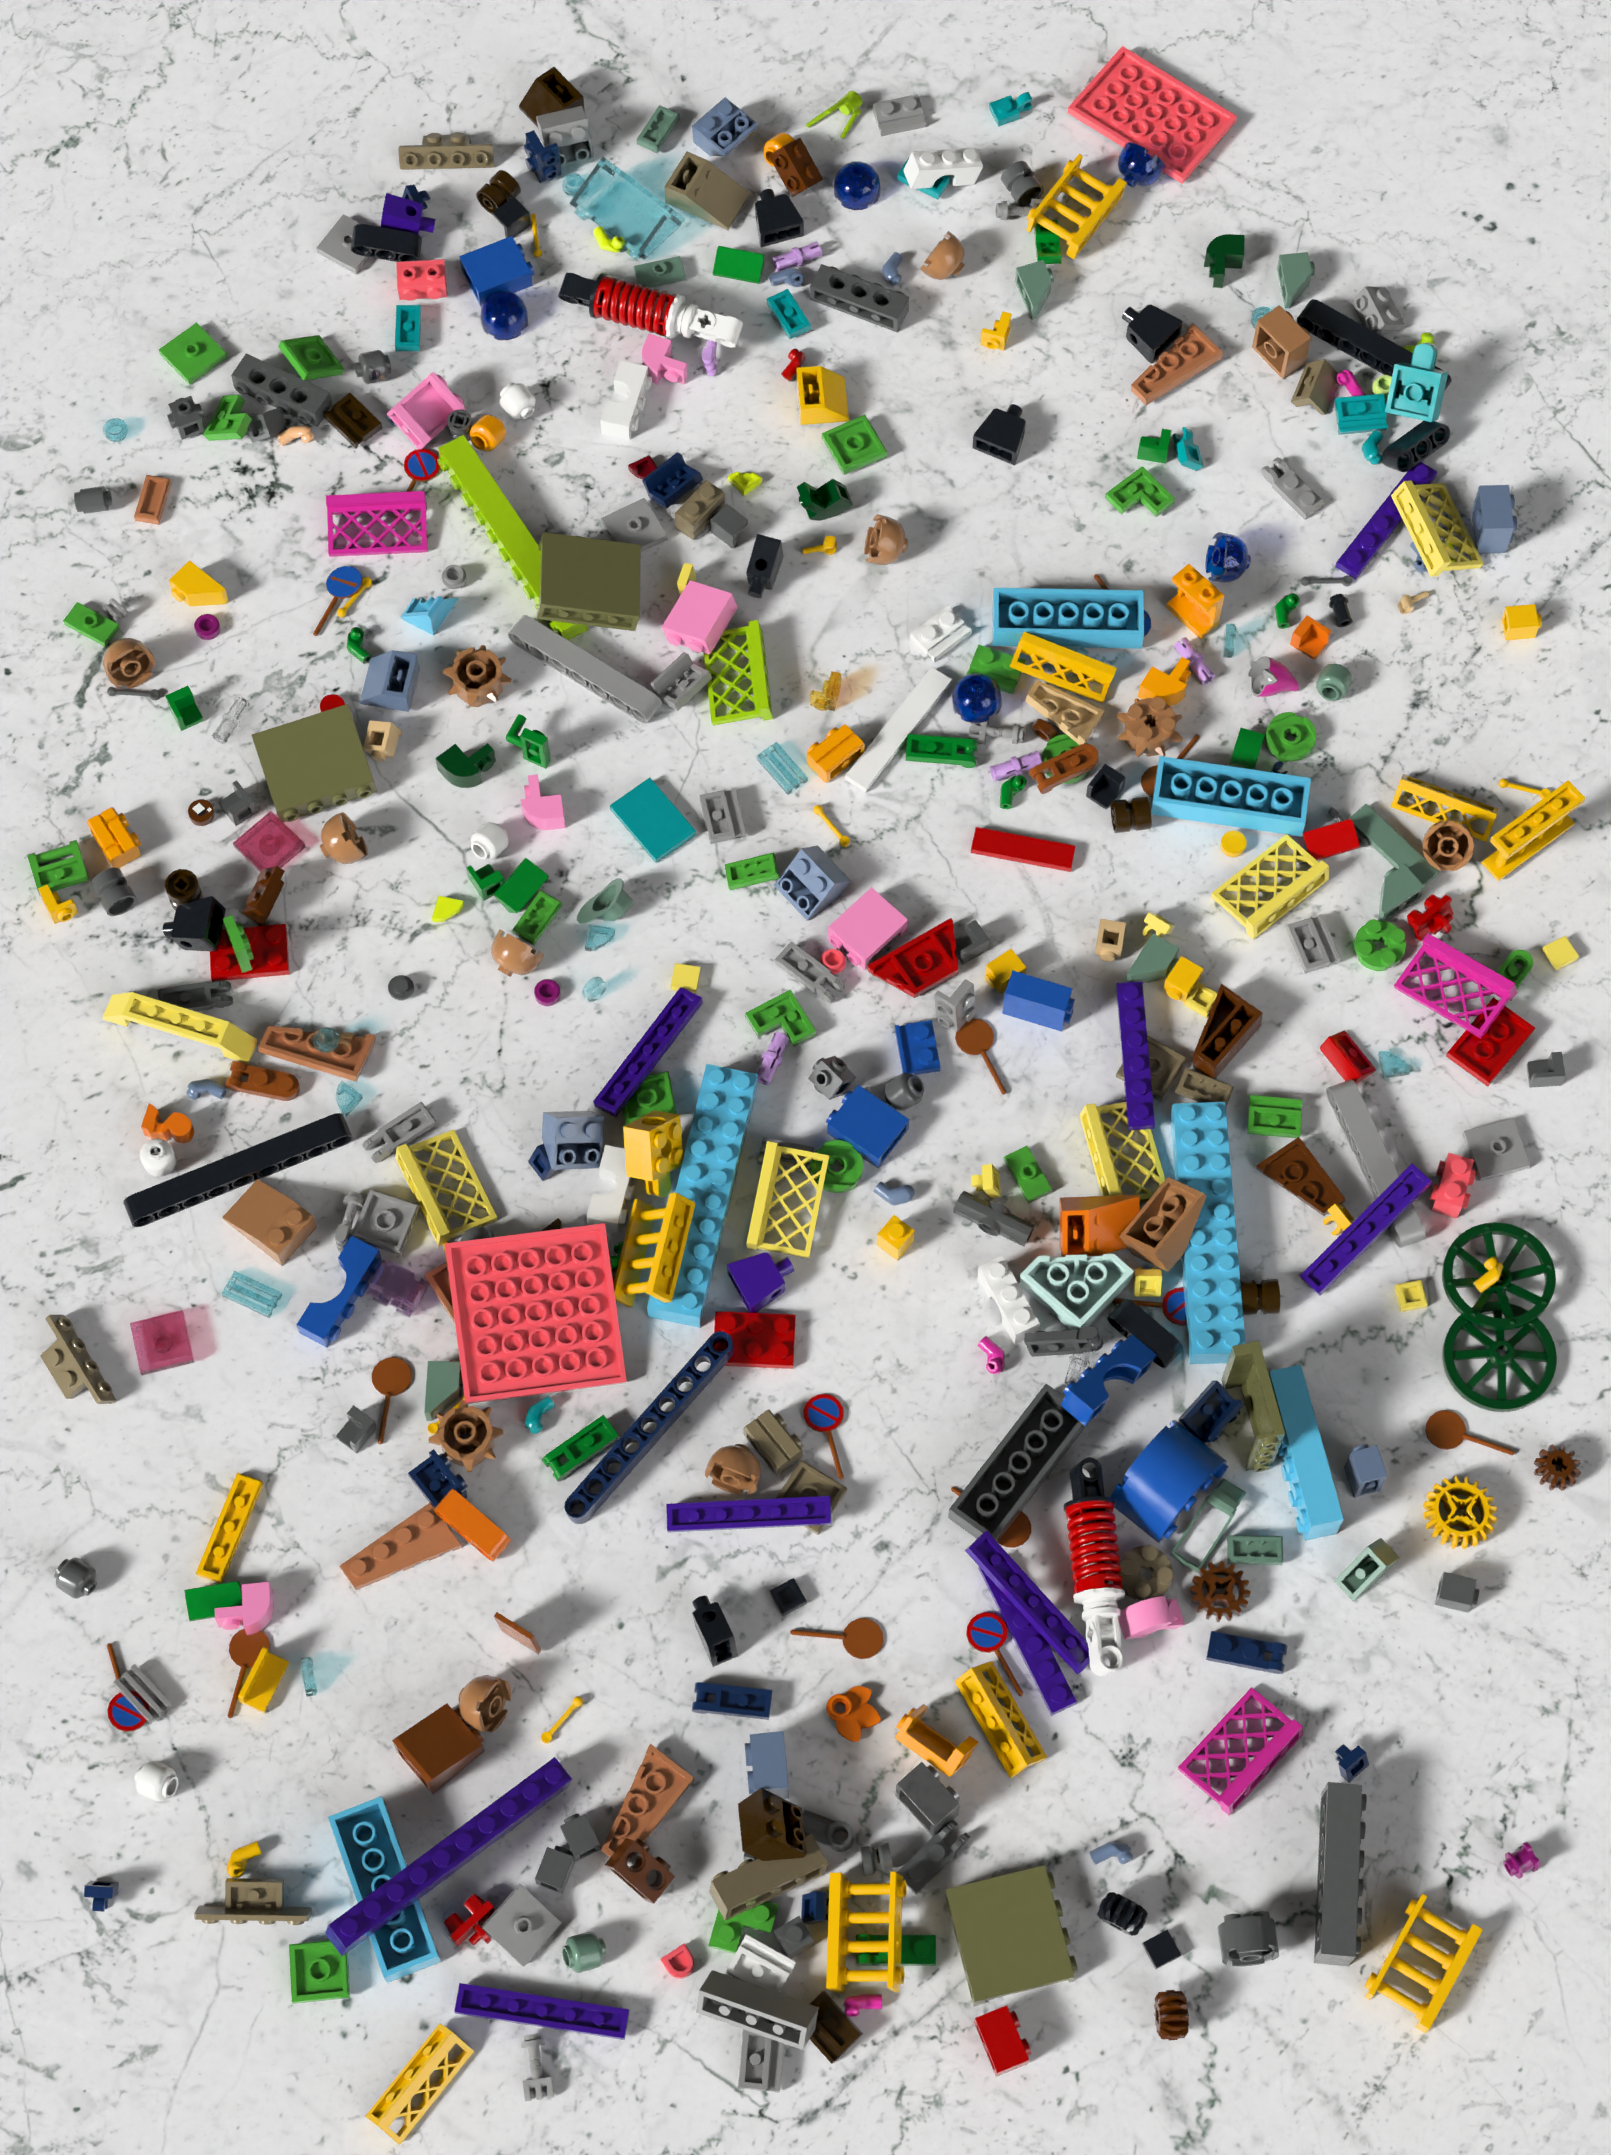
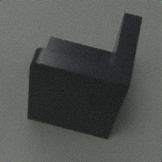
M515 197L493 211V216L504 226L506 238L510 236L514 238L531 226L529 211Z
M1104 764L1088 784L1086 797L1102 808L1108 809L1111 801H1114L1124 789L1126 777L1107 764Z

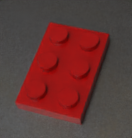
M286 924L243 928L254 959L250 960L252 967L250 971L242 973L226 929L221 931L218 951H210L212 982L290 975Z
M1493 997L1486 1007L1495 1006L1499 1001ZM1504 1006L1482 1039L1466 1030L1447 1052L1446 1057L1489 1087L1531 1036L1535 1027ZM1484 1014L1478 1015L1471 1025L1480 1029L1485 1022Z
M715 1311L714 1333L718 1331L728 1333L732 1338L734 1354L725 1366L793 1369L796 1315ZM719 1342L714 1349L724 1351L727 1349L728 1343Z

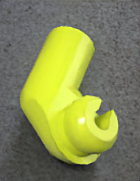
M597 227L593 230V234L602 250L614 253L623 250L625 240L621 236H615L613 239L609 238L603 227Z

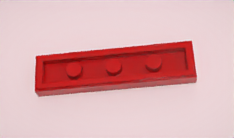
M976 827L971 853L1071 872L1076 846Z

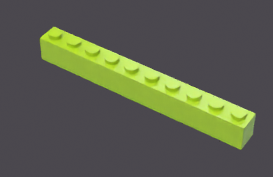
M462 435L438 448L440 457L437 459L438 464L443 472L447 471L449 473V479L454 489H459L462 492L463 502L467 508L472 507L479 526L484 525L489 541L492 545L496 543L501 559L504 563L509 562L512 567V575L516 581L521 580L526 596L529 600L533 599L535 601L537 610L540 599L541 550H539V545L466 437ZM547 620L549 622V629L567 640L589 630L588 625Z

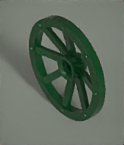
M1484 1223L1466 1230L1451 1244L1442 1266L1443 1287L1452 1306L1468 1321L1491 1330H1513L1533 1322L1545 1311L1555 1290V1268L1545 1246L1528 1231L1507 1223ZM1492 1235H1504L1517 1239L1518 1241L1502 1264L1503 1269L1499 1278L1502 1282H1496L1486 1289L1473 1308H1471L1461 1298L1456 1288L1475 1287L1473 1282L1480 1277L1453 1279L1455 1257L1458 1256L1478 1273L1484 1275L1488 1272L1487 1268L1462 1247L1473 1239L1483 1236L1487 1258L1490 1259L1492 1256L1496 1257ZM1524 1245L1534 1252L1541 1263L1538 1266L1514 1272L1510 1271V1267ZM1544 1274L1545 1277L1542 1297L1511 1283ZM1505 1291L1535 1304V1306L1528 1312L1514 1317ZM1493 1293L1497 1294L1505 1318H1494L1480 1313Z
M1488 1302L1480 1313L1484 1315L1493 1314L1494 1318H1502L1503 1311L1499 1302ZM1510 1304L1514 1317L1528 1312V1310L1520 1306ZM1460 1315L1449 1328L1442 1349L1444 1370L1453 1388L1471 1404L1494 1412L1516 1411L1537 1401L1549 1387L1557 1364L1555 1344L1545 1325L1537 1318L1521 1328L1508 1341L1504 1338V1330H1495L1496 1341H1493ZM1461 1329L1488 1348L1453 1351L1455 1338ZM1533 1330L1539 1337L1545 1353L1516 1350L1514 1347ZM1502 1350L1505 1353V1356L1501 1357V1355L1496 1351ZM1486 1358L1487 1362L1465 1383L1457 1372L1454 1360ZM1514 1359L1546 1362L1545 1371L1540 1383L1537 1385ZM1507 1367L1530 1391L1528 1394L1516 1399L1506 1400ZM1492 1368L1497 1369V1400L1484 1397L1472 1390Z

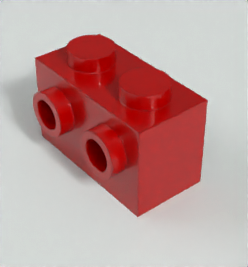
M1006 2005L975 2018V2027L996 2077L1028 2064V2056L1032 2053L1026 2038L1021 2039L1017 2028L1021 2026L1015 2011L1010 2012Z

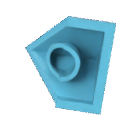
M437 596L436 599L430 597L427 601L423 597H421L420 601L417 598H413L401 615V618L434 635L459 598L443 599L441 596Z

